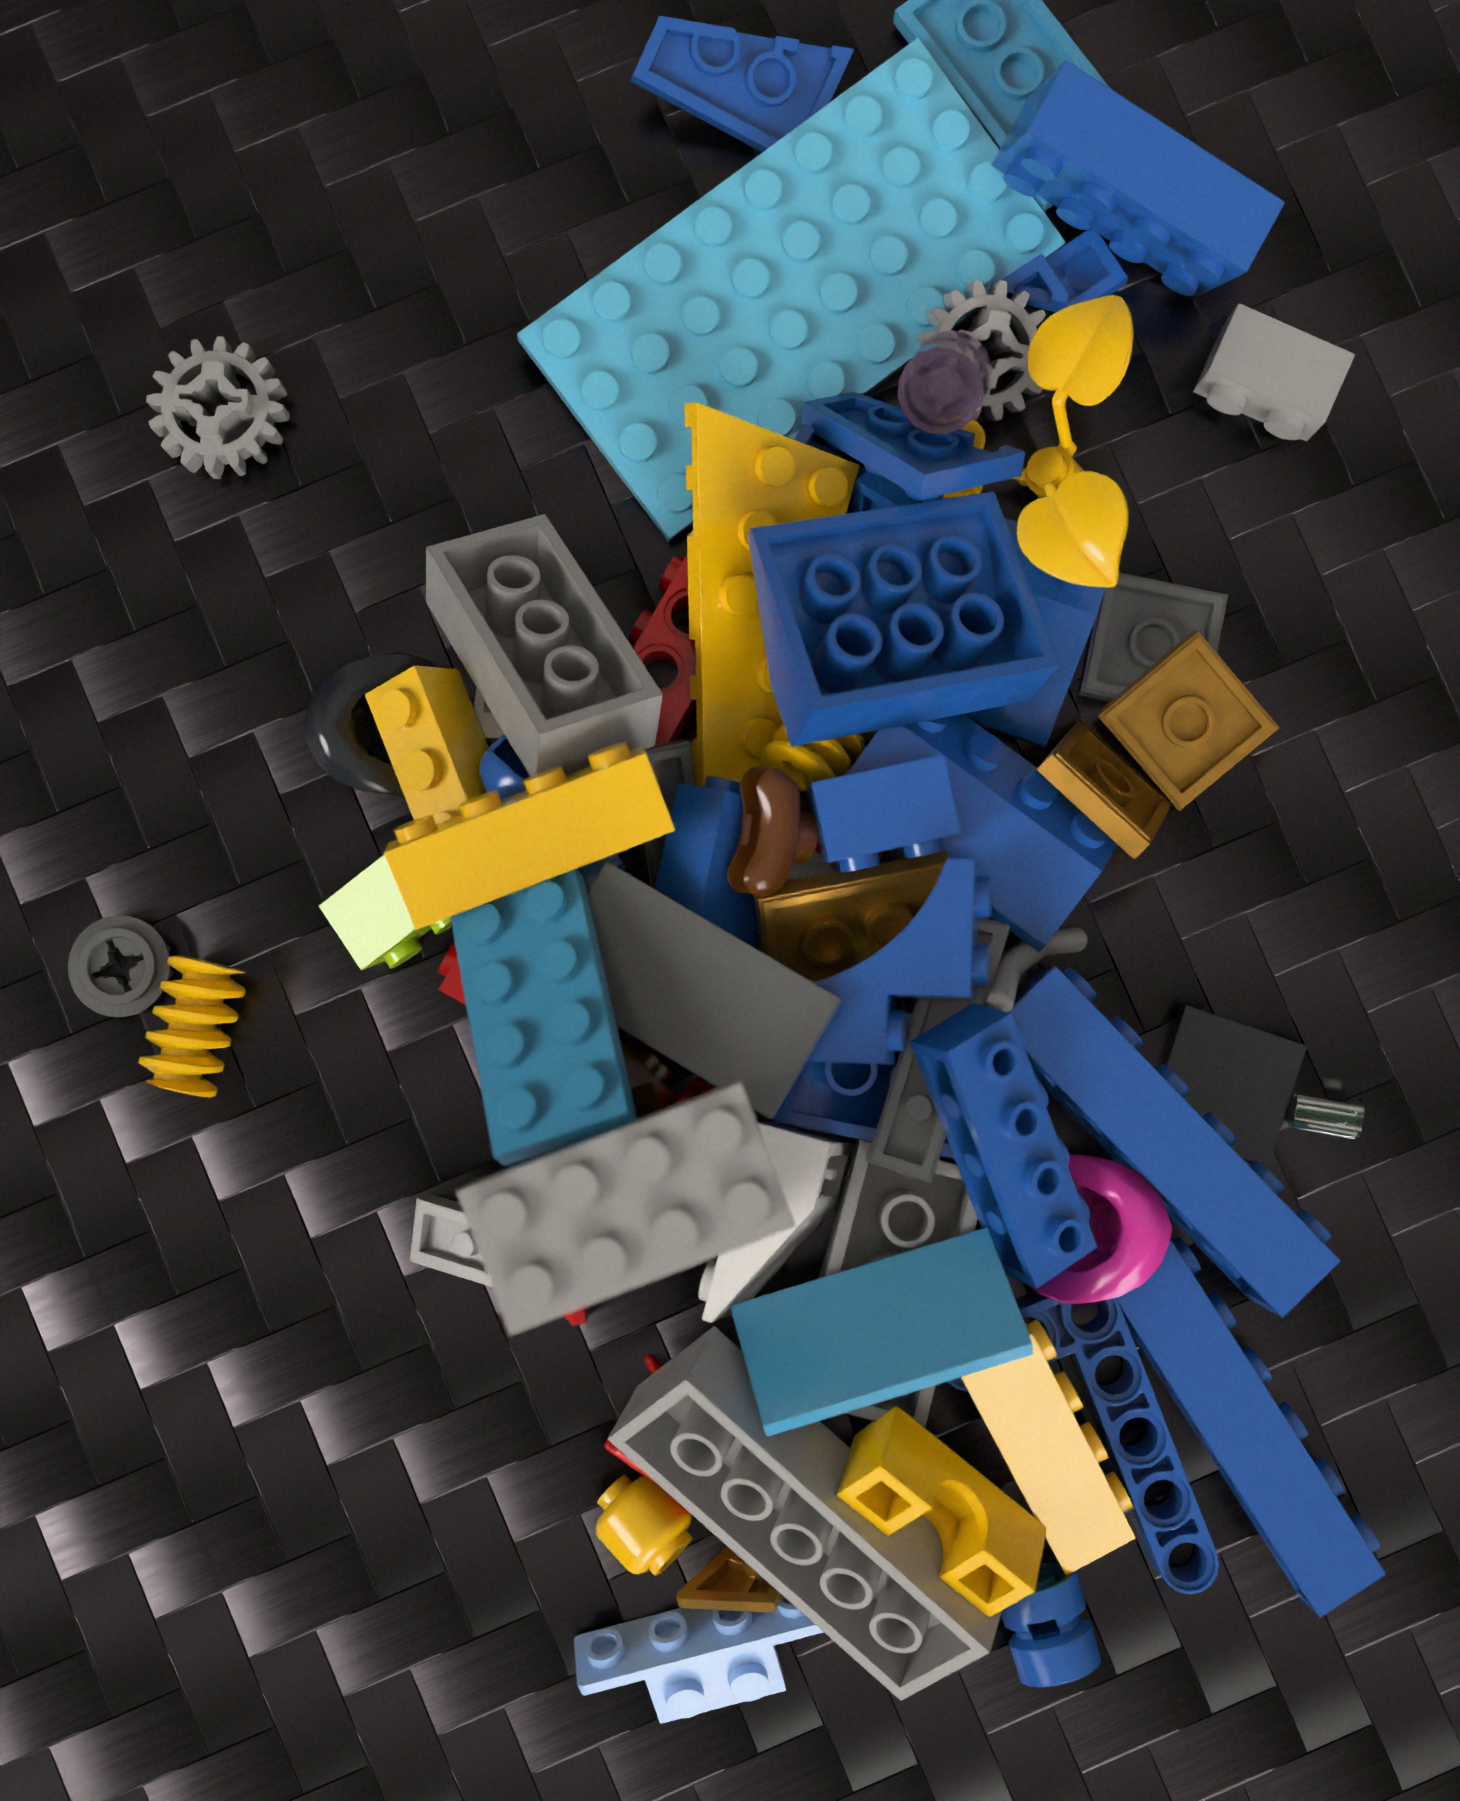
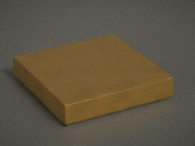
M1196 630L1191 632L1096 713L1108 730L1179 811L1279 729L1268 713L1200 632Z
M1078 721L1037 768L1040 774L1133 859L1150 845L1172 806L1169 799L1084 721Z

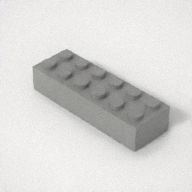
M715 1326L637 1386L610 1433L608 1440L898 1699L902 1701L990 1653L1002 1610L988 1618L938 1577L943 1550L939 1535L931 1522L922 1514L889 1536H886L837 1497V1489L850 1448L820 1421L767 1437L743 1351Z

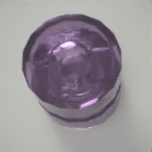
M944 331L932 335L918 347L906 364L899 379L898 398L902 411L914 426L928 433L948 434L962 429L975 418L992 380L993 367L987 350L976 338L959 331Z

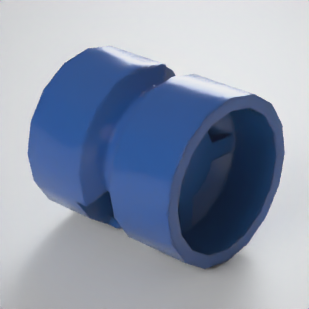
M1059 1562L1041 1563L1035 1592L1008 1606L1001 1612L1005 1628L1016 1631L1008 1642L1020 1683L1030 1687L1057 1686L1076 1681L1093 1672L1099 1667L1101 1662L1092 1624L1089 1619L1079 1616L1083 1612L1086 1603L1077 1571L1065 1575Z

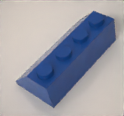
M964 714L878 730L846 775L944 754L961 834L943 838L944 851L952 859H975L981 867L980 877H991L992 879L991 917L997 922L1010 925L1012 933L1040 952L1100 875L1118 844L1037 771V767ZM904 846L898 848L903 853H905Z

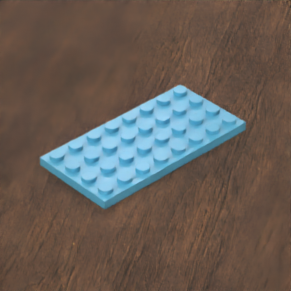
M917 38L517 334L519 343L666 540L670 542L693 525L692 491H686V465H692L691 428H685L684 403L697 402L794 439L802 427L805 401L851 392L867 395L926 351L929 347L922 346L916 342V335L934 330V326L928 321L925 314L934 307L947 311L943 299L945 293L957 289L966 299V284L975 280H981L987 294L992 283L1004 279L1041 253L1047 258L1063 247L1066 242L1034 197L1025 196L1013 190L1005 183L1003 179L1004 173L991 166L999 149L923 43ZM979 309L966 312L957 320L952 330L978 312Z

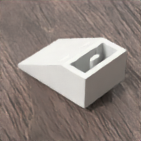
M757 1122L796 1226L718 1256L717 1262L710 1261L705 1268L699 1288V1299L706 1301L702 1320L714 1322L732 1315L731 1305L753 1299L837 1206L853 1142L784 1123Z

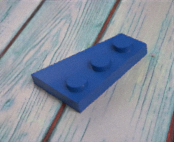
M659 16L630 81L749 146L764 152L830 103L854 49L834 45L831 48L799 43V39L781 36L768 38L739 33L735 31V28Z
M851 392L804 402L802 425L806 424L815 429V434L824 439L826 445L831 449L845 452L863 463L864 468L868 472L884 476L905 489V494L912 499L925 502L940 500L944 494L1022 475L1025 451L1008 445H1004L999 448V451L992 453L973 446L974 433L956 427L946 431L936 428L917 427L918 414L865 395Z

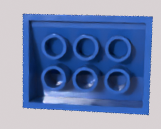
M994 492L750 529L748 540L770 683L791 747L1031 701L1060 666Z

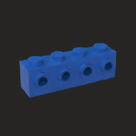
M972 1003L910 1041L911 1047L939 1120L946 1133V1138L981 1229L988 1228L1005 1274L1037 1289L1096 1249L1097 1244L1088 1223L1090 1220L1089 1208L1085 1200L1077 1192L1068 1168L1070 1162L1068 1150L1062 1140L1056 1135L1046 1108L1049 1103L1047 1093L1041 1082L1035 1077L1025 1051L1027 1039L1024 1030L1012 1013Z

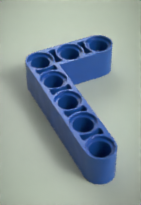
M1036 1291L1015 1298L1022 1318H1037L1057 1353V1356L1047 1361V1363L1069 1355L1112 1468L1133 1504V1508L1129 1509L1146 1555L1153 1567L1164 1581L1177 1592L1185 1594L1201 1593L1210 1587L1217 1577L1219 1568L1217 1552L1119 1303L1115 1298L1099 1301L1100 1307L1095 1319L1088 1324L1079 1325L1073 1323L1071 1319L1072 1304H1065L1039 1295ZM1107 1356H1121L1123 1370L1118 1380L1108 1385L1097 1384L1095 1370L1098 1363ZM961 1377L947 1381L956 1389L968 1392ZM1131 1418H1145L1147 1430L1143 1439L1135 1445L1126 1446L1120 1444L1119 1434L1124 1423ZM1163 1479L1170 1481V1495L1165 1502L1153 1507L1144 1505V1494L1150 1484ZM1180 1543H1194V1556L1189 1563L1177 1568L1168 1565L1169 1554L1174 1547Z

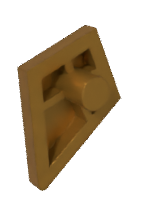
M728 1546L676 1594L680 1608L772 1613L776 1612L784 1597Z

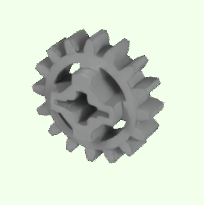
M975 280L966 284V299L957 289H953L943 295L947 311L938 307L927 311L925 316L934 326V330L916 335L915 341L922 346L929 347L928 356L915 362V367L922 370L931 369L933 378L926 383L923 389L926 393L942 390L945 393L940 405L941 410L944 412L952 411L959 404H962V416L977 420L983 408L987 421H996L1002 419L1003 405L1011 413L1021 412L1026 408L1021 395L1022 392L1029 395L1041 393L1043 389L1037 386L1029 374L1027 354L1030 342L1037 331L1036 326L1045 318L1046 313L1044 310L1030 314L1025 311L1024 307L1030 295L1024 290L1016 293L1010 299L1006 298L1007 281L1000 280L992 283L986 294L982 281ZM979 309L978 315L973 316L971 328L966 331L952 330L957 320L966 312ZM1010 323L1015 328L1020 339V343H1018L1016 337L1010 329ZM985 340V349L992 351L993 355L1003 358L984 363V355L975 352V348L965 345ZM947 359L951 360L959 373V382L953 376ZM1004 372L1016 373L1012 381L1004 389L990 395L991 389L996 388L998 376Z
M217 336L213 351H206L197 339L192 340L191 357L184 359L180 354L172 351L168 355L175 367L172 373L155 371L153 374L155 380L163 387L162 393L147 395L146 402L154 411L161 414L149 421L150 428L159 437H165L161 447L172 458L181 455L180 462L192 473H195L204 462L206 471L214 479H220L224 465L230 464L239 476L246 475L245 459L252 456L264 465L268 459L261 447L266 441L281 445L284 440L273 426L274 422H284L290 418V414L284 405L276 402L288 395L287 391L279 379H272L276 371L265 357L255 361L256 354L249 344L243 342L233 354L231 346L224 337ZM237 374L244 376L254 384L257 395H251L247 389H240V383L236 379ZM222 400H227L228 405H222ZM215 411V416H210L209 412ZM181 421H187L190 426H197L196 433L201 437L200 443L190 439L185 434Z

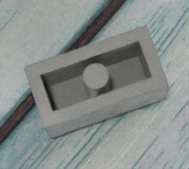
M1238 303L1223 324L1193 392L1206 397L1208 404L1220 412L1230 415L1242 413L1263 422L1265 429L1279 438L1286 440L1301 439L1307 442L1326 422L1355 354Z

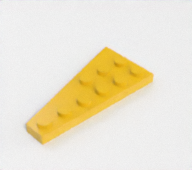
M695 402L684 403L685 428H691L692 465H686V491H692L693 531L687 535L689 639L695 640L696 674L690 675V699L696 700L697 737L691 742V754L696 786L704 787L707 776L741 782L742 776L748 769L756 766L763 767L760 753L767 743L773 742V736L781 725H784L770 683L748 540L750 529L846 514L859 464Z

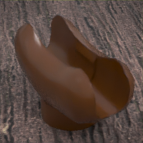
M756 766L748 769L740 782L743 808L741 830L737 849L727 870V879L731 888L738 893H750L754 896L765 897L775 894L787 882L792 863L803 864L811 858L817 845L818 826L815 817L810 812L800 810V789L792 775L782 769H767Z

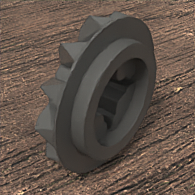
M122 915L100 919L84 929L72 946L68 960V975L71 986L80 1001L99 1014L109 1017H127L142 1014L145 1009L163 998V990L159 988L161 981H168L173 975L170 965L167 964L171 948L156 931V927L140 919ZM115 948H119L123 956L144 958V960L137 962L138 966L129 970L131 979L128 982L129 985H126L121 977H99L98 975L106 972L107 967L116 963Z

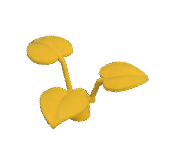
M1107 295L1063 308L1046 319L1035 332L1027 354L1028 371L1037 386L1044 390L1056 391L1052 398V407L1060 443L1057 447H1047L1035 452L1029 459L1027 467L1023 468L1022 475L1013 478L1021 486H1028L1039 498L1029 503L1022 510L1018 518L1017 538L1024 555L1036 567L1053 577L1072 584L1091 587H1114L1117 585L1120 556L1128 528L1129 512L1124 493L1116 482L1106 475L1084 471L1074 460L1073 455L1077 450V446L1071 439L1065 404L1068 396L1076 403L1084 406L1099 404L1112 394L1126 373L1132 353L1133 321L1130 310L1123 298L1115 295ZM944 415L919 426L920 428H936L945 431L956 427L974 433L973 446L984 449V429L977 421L966 416ZM983 485L944 494L942 499L980 494Z

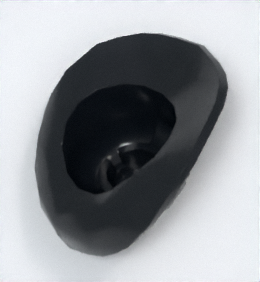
M402 652L387 653L348 663L328 676L310 701L303 732L309 749L317 763L335 780L352 788L369 793L404 796L365 694L413 666L437 667L435 664L427 659Z

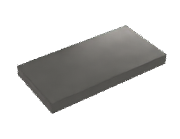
M606 861L588 892V899L616 1026L718 1088L741 1079L751 1108L769 1119L774 1118L843 999Z

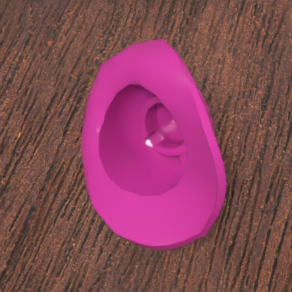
M1069 1154L1070 1162L1068 1168L1077 1192L1082 1196L1089 1208L1090 1220L1088 1223L1097 1248L1037 1289L1031 1288L1039 1295L1065 1304L1089 1303L1120 1297L1143 1285L1162 1263L1172 1232L1168 1212L1161 1196L1139 1173L1116 1161L1082 1154Z

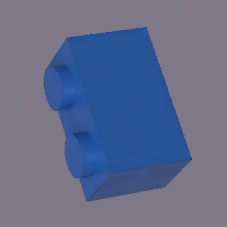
M944 754L806 784L811 812L818 826V845L822 862L839 861L841 873L880 865L878 852L903 846L906 858L941 852L945 850L943 838L961 834Z

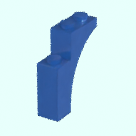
M947 858L938 882L926 903L913 920L890 943L856 966L827 979L814 982L843 1000L806 1062L894 1065V1051L905 1050L907 1037L906 1011L896 1010V998L977 1001V985L988 986L990 976L989 945L978 944L979 917L990 918L992 879L991 877H980L981 867L975 859Z

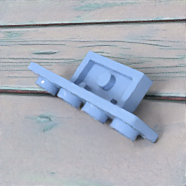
M783 1597L775 1613L678 1608L577 1635L574 1639L577 1684L582 1695H589L645 1680L660 1724L680 1718H690L699 1713L745 1701H754L767 1695L786 1691L783 1671L775 1645L820 1634L823 1631L785 1597Z

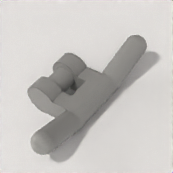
M1077 927L1058 929L1040 952L1023 940L1005 949L987 996L986 1007L1010 1012L1015 1001L1018 986L1026 979L1027 971L1045 956L1082 951L1088 941L1086 933Z

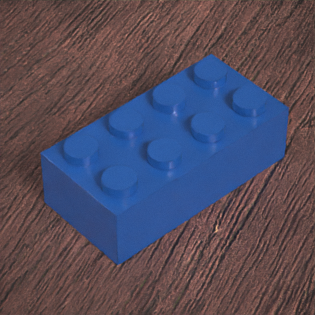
M1067 60L1027 98L991 166L1004 173L1003 179L1005 183L1013 190L1029 197H1035L1036 195L1042 197L1058 208L1056 213L1064 222L1080 230H1089L1091 228L1110 241L1109 247L1116 255L1133 263H1141L1143 261L1162 273L1161 280L1167 287L1186 296H1193L1194 294L1200 296L1246 273L1285 204L1283 200Z

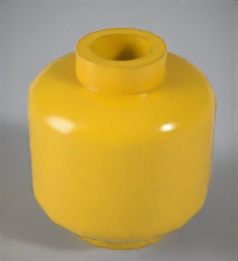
M623 1475L603 1493L597 1502L604 1512L599 1517L595 1527L596 1535L632 1574L639 1575L650 1570L655 1576L659 1575L675 1561L693 1539L687 1532L692 1521L691 1513L656 1482L646 1476L639 1477L632 1482L626 1475Z

